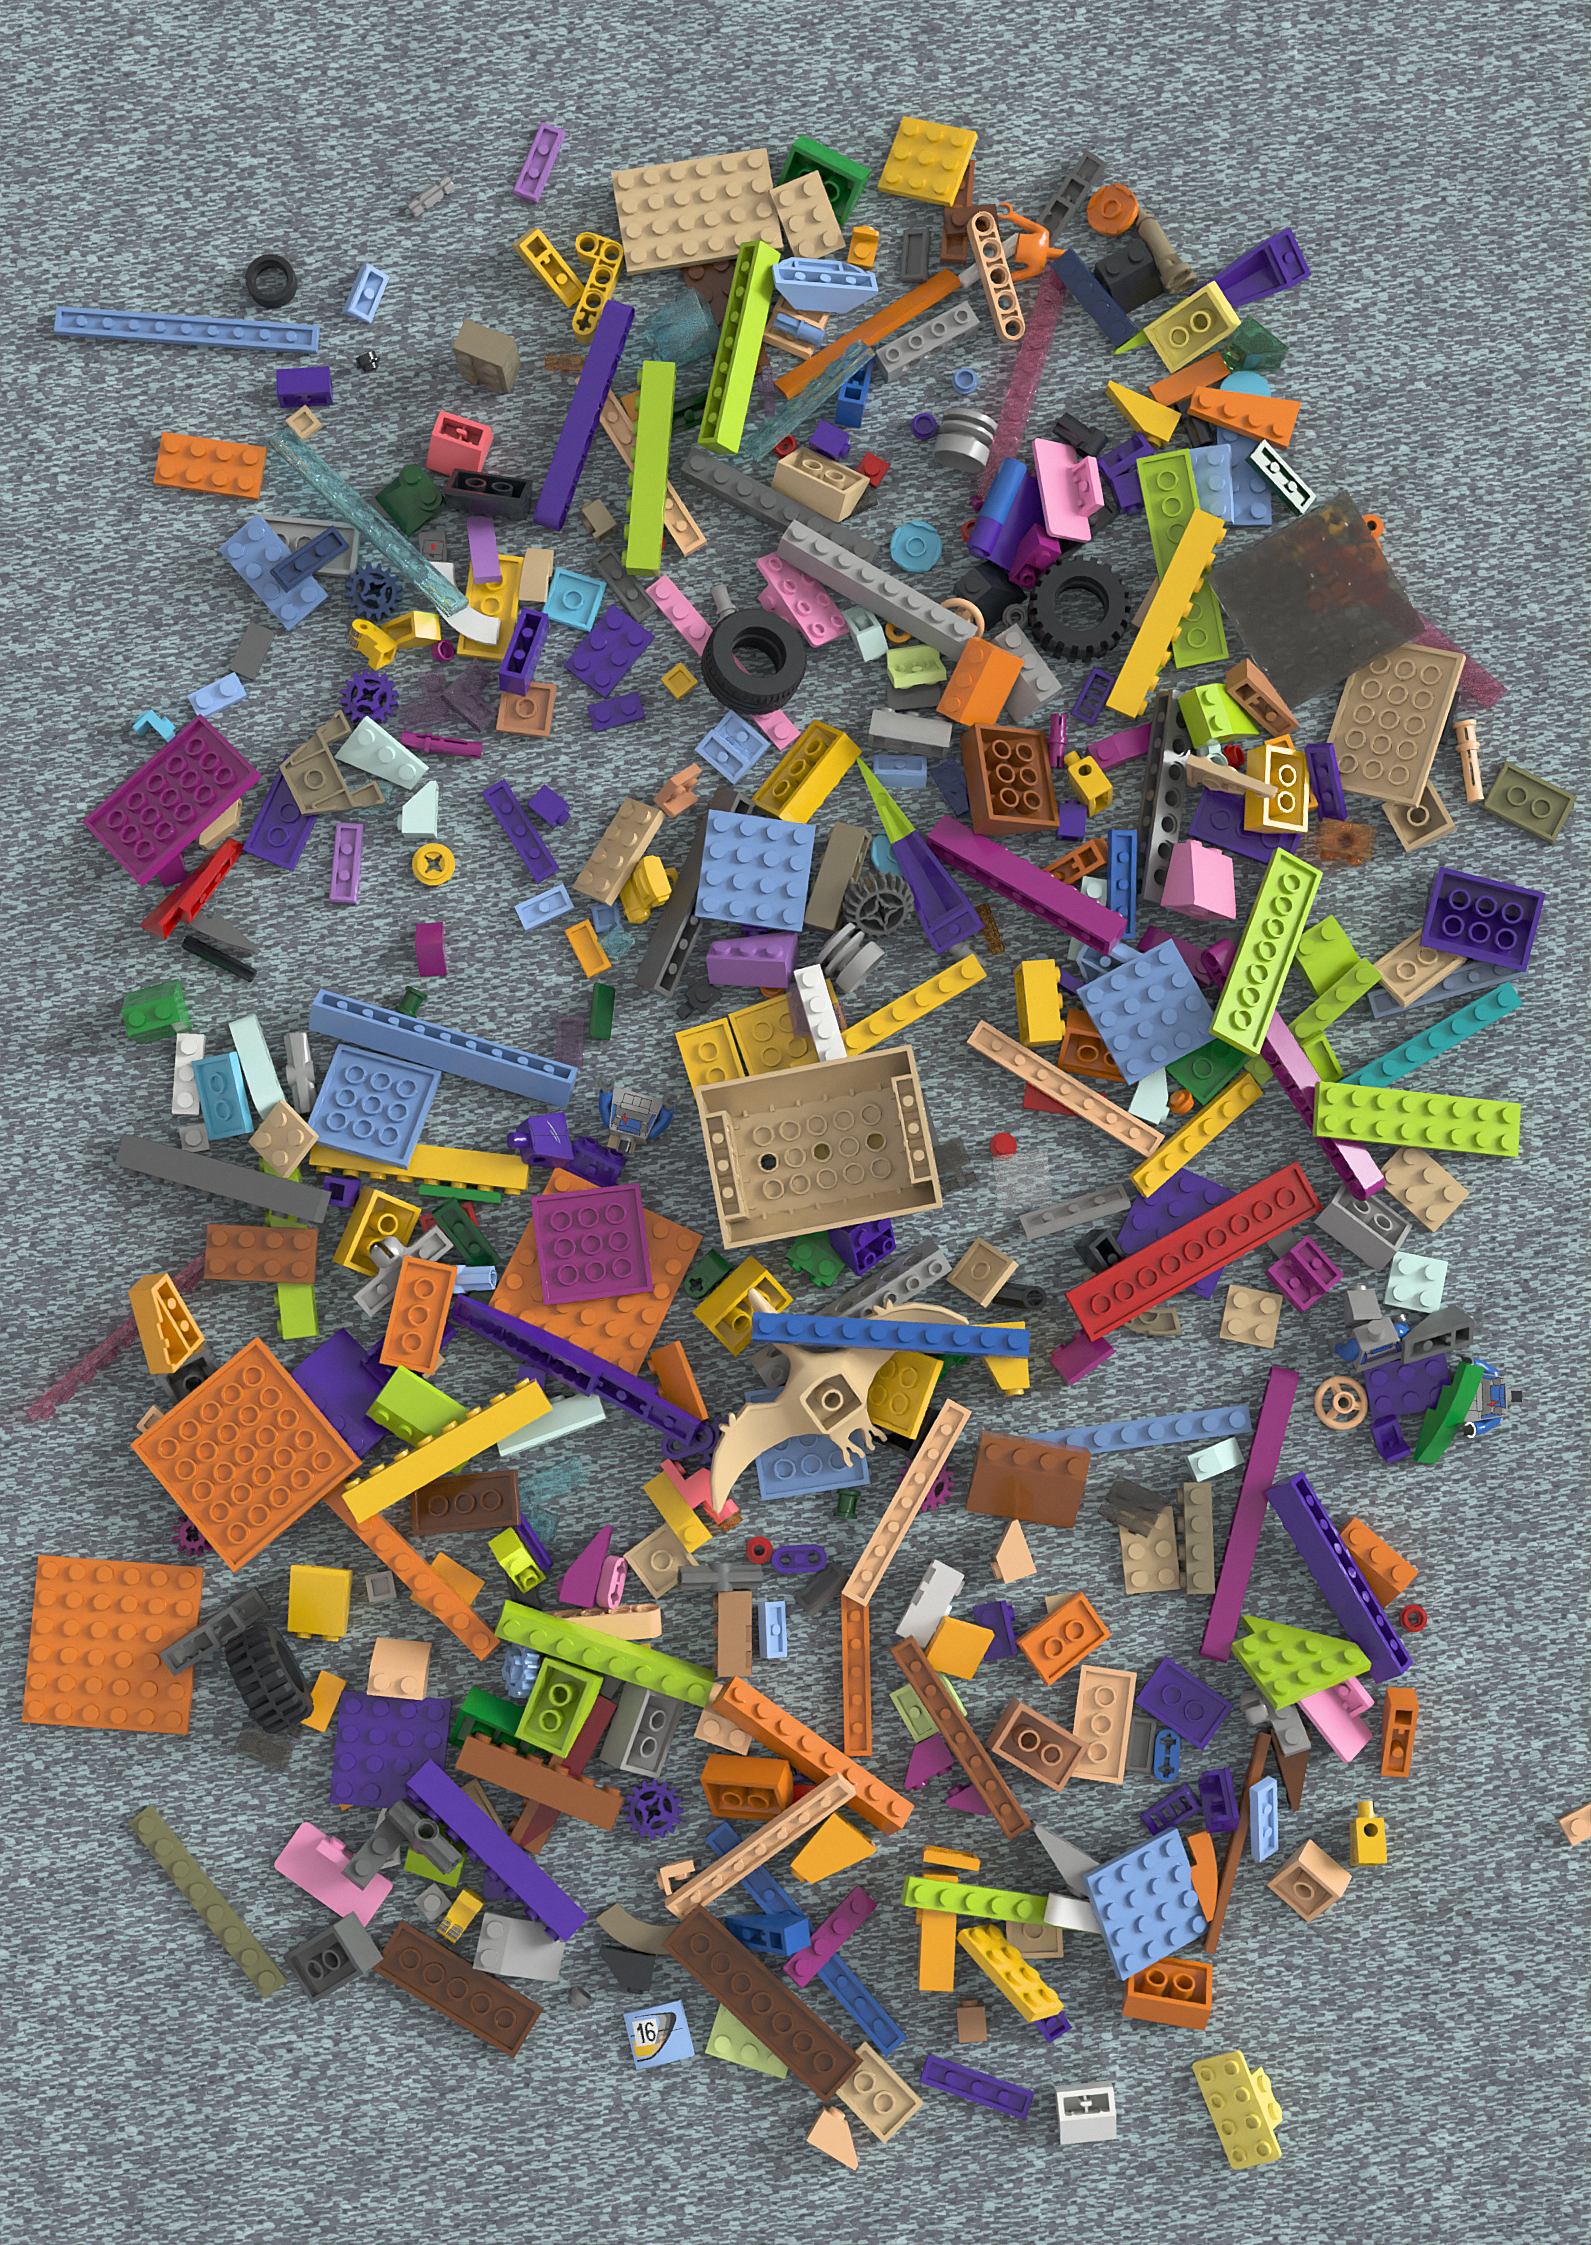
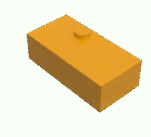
M922 1868L923 1878L958 1883V1875L955 1870ZM916 1907V1924L920 1925L917 1974L919 1990L953 1992L956 1913Z

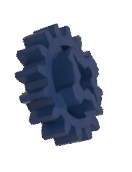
M367 563L365 570L361 566L356 568L357 575L350 573L348 578L351 582H346L344 588L350 590V592L345 593L344 599H351L348 608L352 609L355 607L357 609L356 617L363 613L365 614V620H369L371 616H374L375 621L379 622L381 615L386 619L390 617L389 609L396 612L398 606L394 602H401L402 596L397 593L403 588L400 585H395L399 577H390V568L384 572L381 570L382 566L380 563H378L375 569L372 568L371 563ZM372 576L379 577L382 580L374 579ZM359 581L362 590L359 595H356V586ZM370 589L372 591L380 589L377 595L366 596ZM390 589V600L387 604L385 592ZM366 604V605L373 606L374 609L368 608V607H366V606H364V605Z

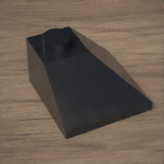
M988 560L970 570L954 584L953 594L957 598L965 599L979 609L984 619V628L987 631L991 630L1002 620L1003 612L1009 605L1021 604L1028 598L1016 583L1009 581L1008 574L1002 568Z
M928 1404L916 1440L877 1424L875 1427L885 1434L887 1440L883 1442L873 1433L871 1434L872 1440L914 1460L941 1409Z

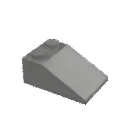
M1032 1820L1031 1827L1066 1881L1068 1891L1084 1899L1085 1895L1088 1896L1081 1876L1104 1863Z
M488 1908L484 1914L473 1969L500 1975L557 1982L566 1942L561 1943L559 1940L556 1943L553 1942L544 1933L546 1927L539 1920L535 1923L526 1916Z

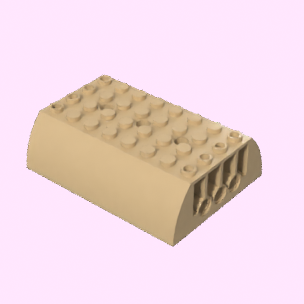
M911 1044L694 1087L725 1250L943 1207L925 1106ZM873 1134H879L883 1137L884 1142L879 1149H872L868 1145V1139ZM821 1144L827 1145L830 1149L829 1156L824 1160L817 1159L814 1154L815 1148ZM766 1155H773L776 1158V1166L771 1170H765L761 1165L762 1158Z

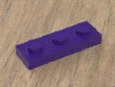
M1333 743L1307 744L1304 751L1313 795H1315L1318 803L1316 809L1319 822L1344 821L1348 815Z

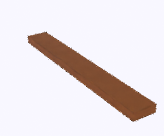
M911 1634L889 1649L890 1653L1008 1840L1010 1841L1032 1826L1031 1822L913 1635Z
M1258 1731L1256 1733L1237 1806L1239 1814L1238 1830L1231 1831L1218 1879L1213 1920L1209 1921V1930L1204 1934L1201 1944L1205 1952L1212 1954L1216 1952L1250 1821V1787L1261 1779L1272 1737L1271 1734Z

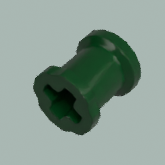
M406 985V993L399 1006H395L394 1010L417 1018L416 1012L423 1000H427L428 996Z
M837 1489L839 1494L837 1510L833 1512V1516L857 1519L858 1515L855 1514L857 1498L861 1496V1492Z

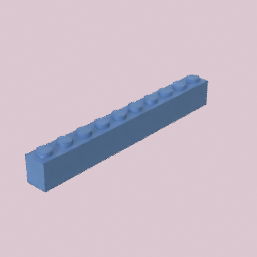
M320 989L312 1003L308 1029L320 1034L329 1035L349 1043H355L375 1051L384 1052L398 1058L410 1060L424 1066L436 1068L565 1109L572 1096L578 1072L576 1067Z

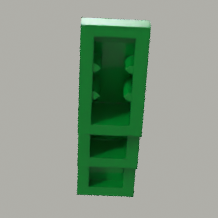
M1459 1361L1452 1386L1443 1385L1437 1408H1427L1413 1457L1414 1461L1435 1464L1460 1428L1456 1427V1424L1463 1423L1477 1393L1485 1367Z

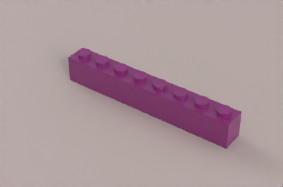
M944 814L927 836L926 843L937 858L1108 957L1123 937L1127 919L1123 918L1120 913L1109 910L1096 899L1078 892L1072 885L1059 881L1051 873L1040 870L1027 859L1016 856L1009 852L1006 847L997 845L983 834H975L972 829L966 827L960 820Z

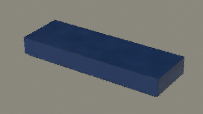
M332 525L273 567L270 573L283 590L288 593L348 550L350 546L334 525Z

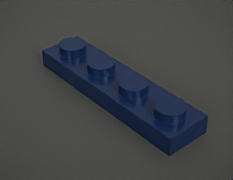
M1072 247L1050 265L1052 270L1116 348L1138 330Z

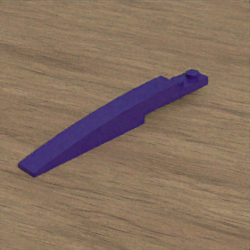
M459 1294L457 1296L449 1318L585 1396L590 1397L595 1393L682 1444L689 1446L692 1443L701 1420L657 1396L658 1388L541 1328Z

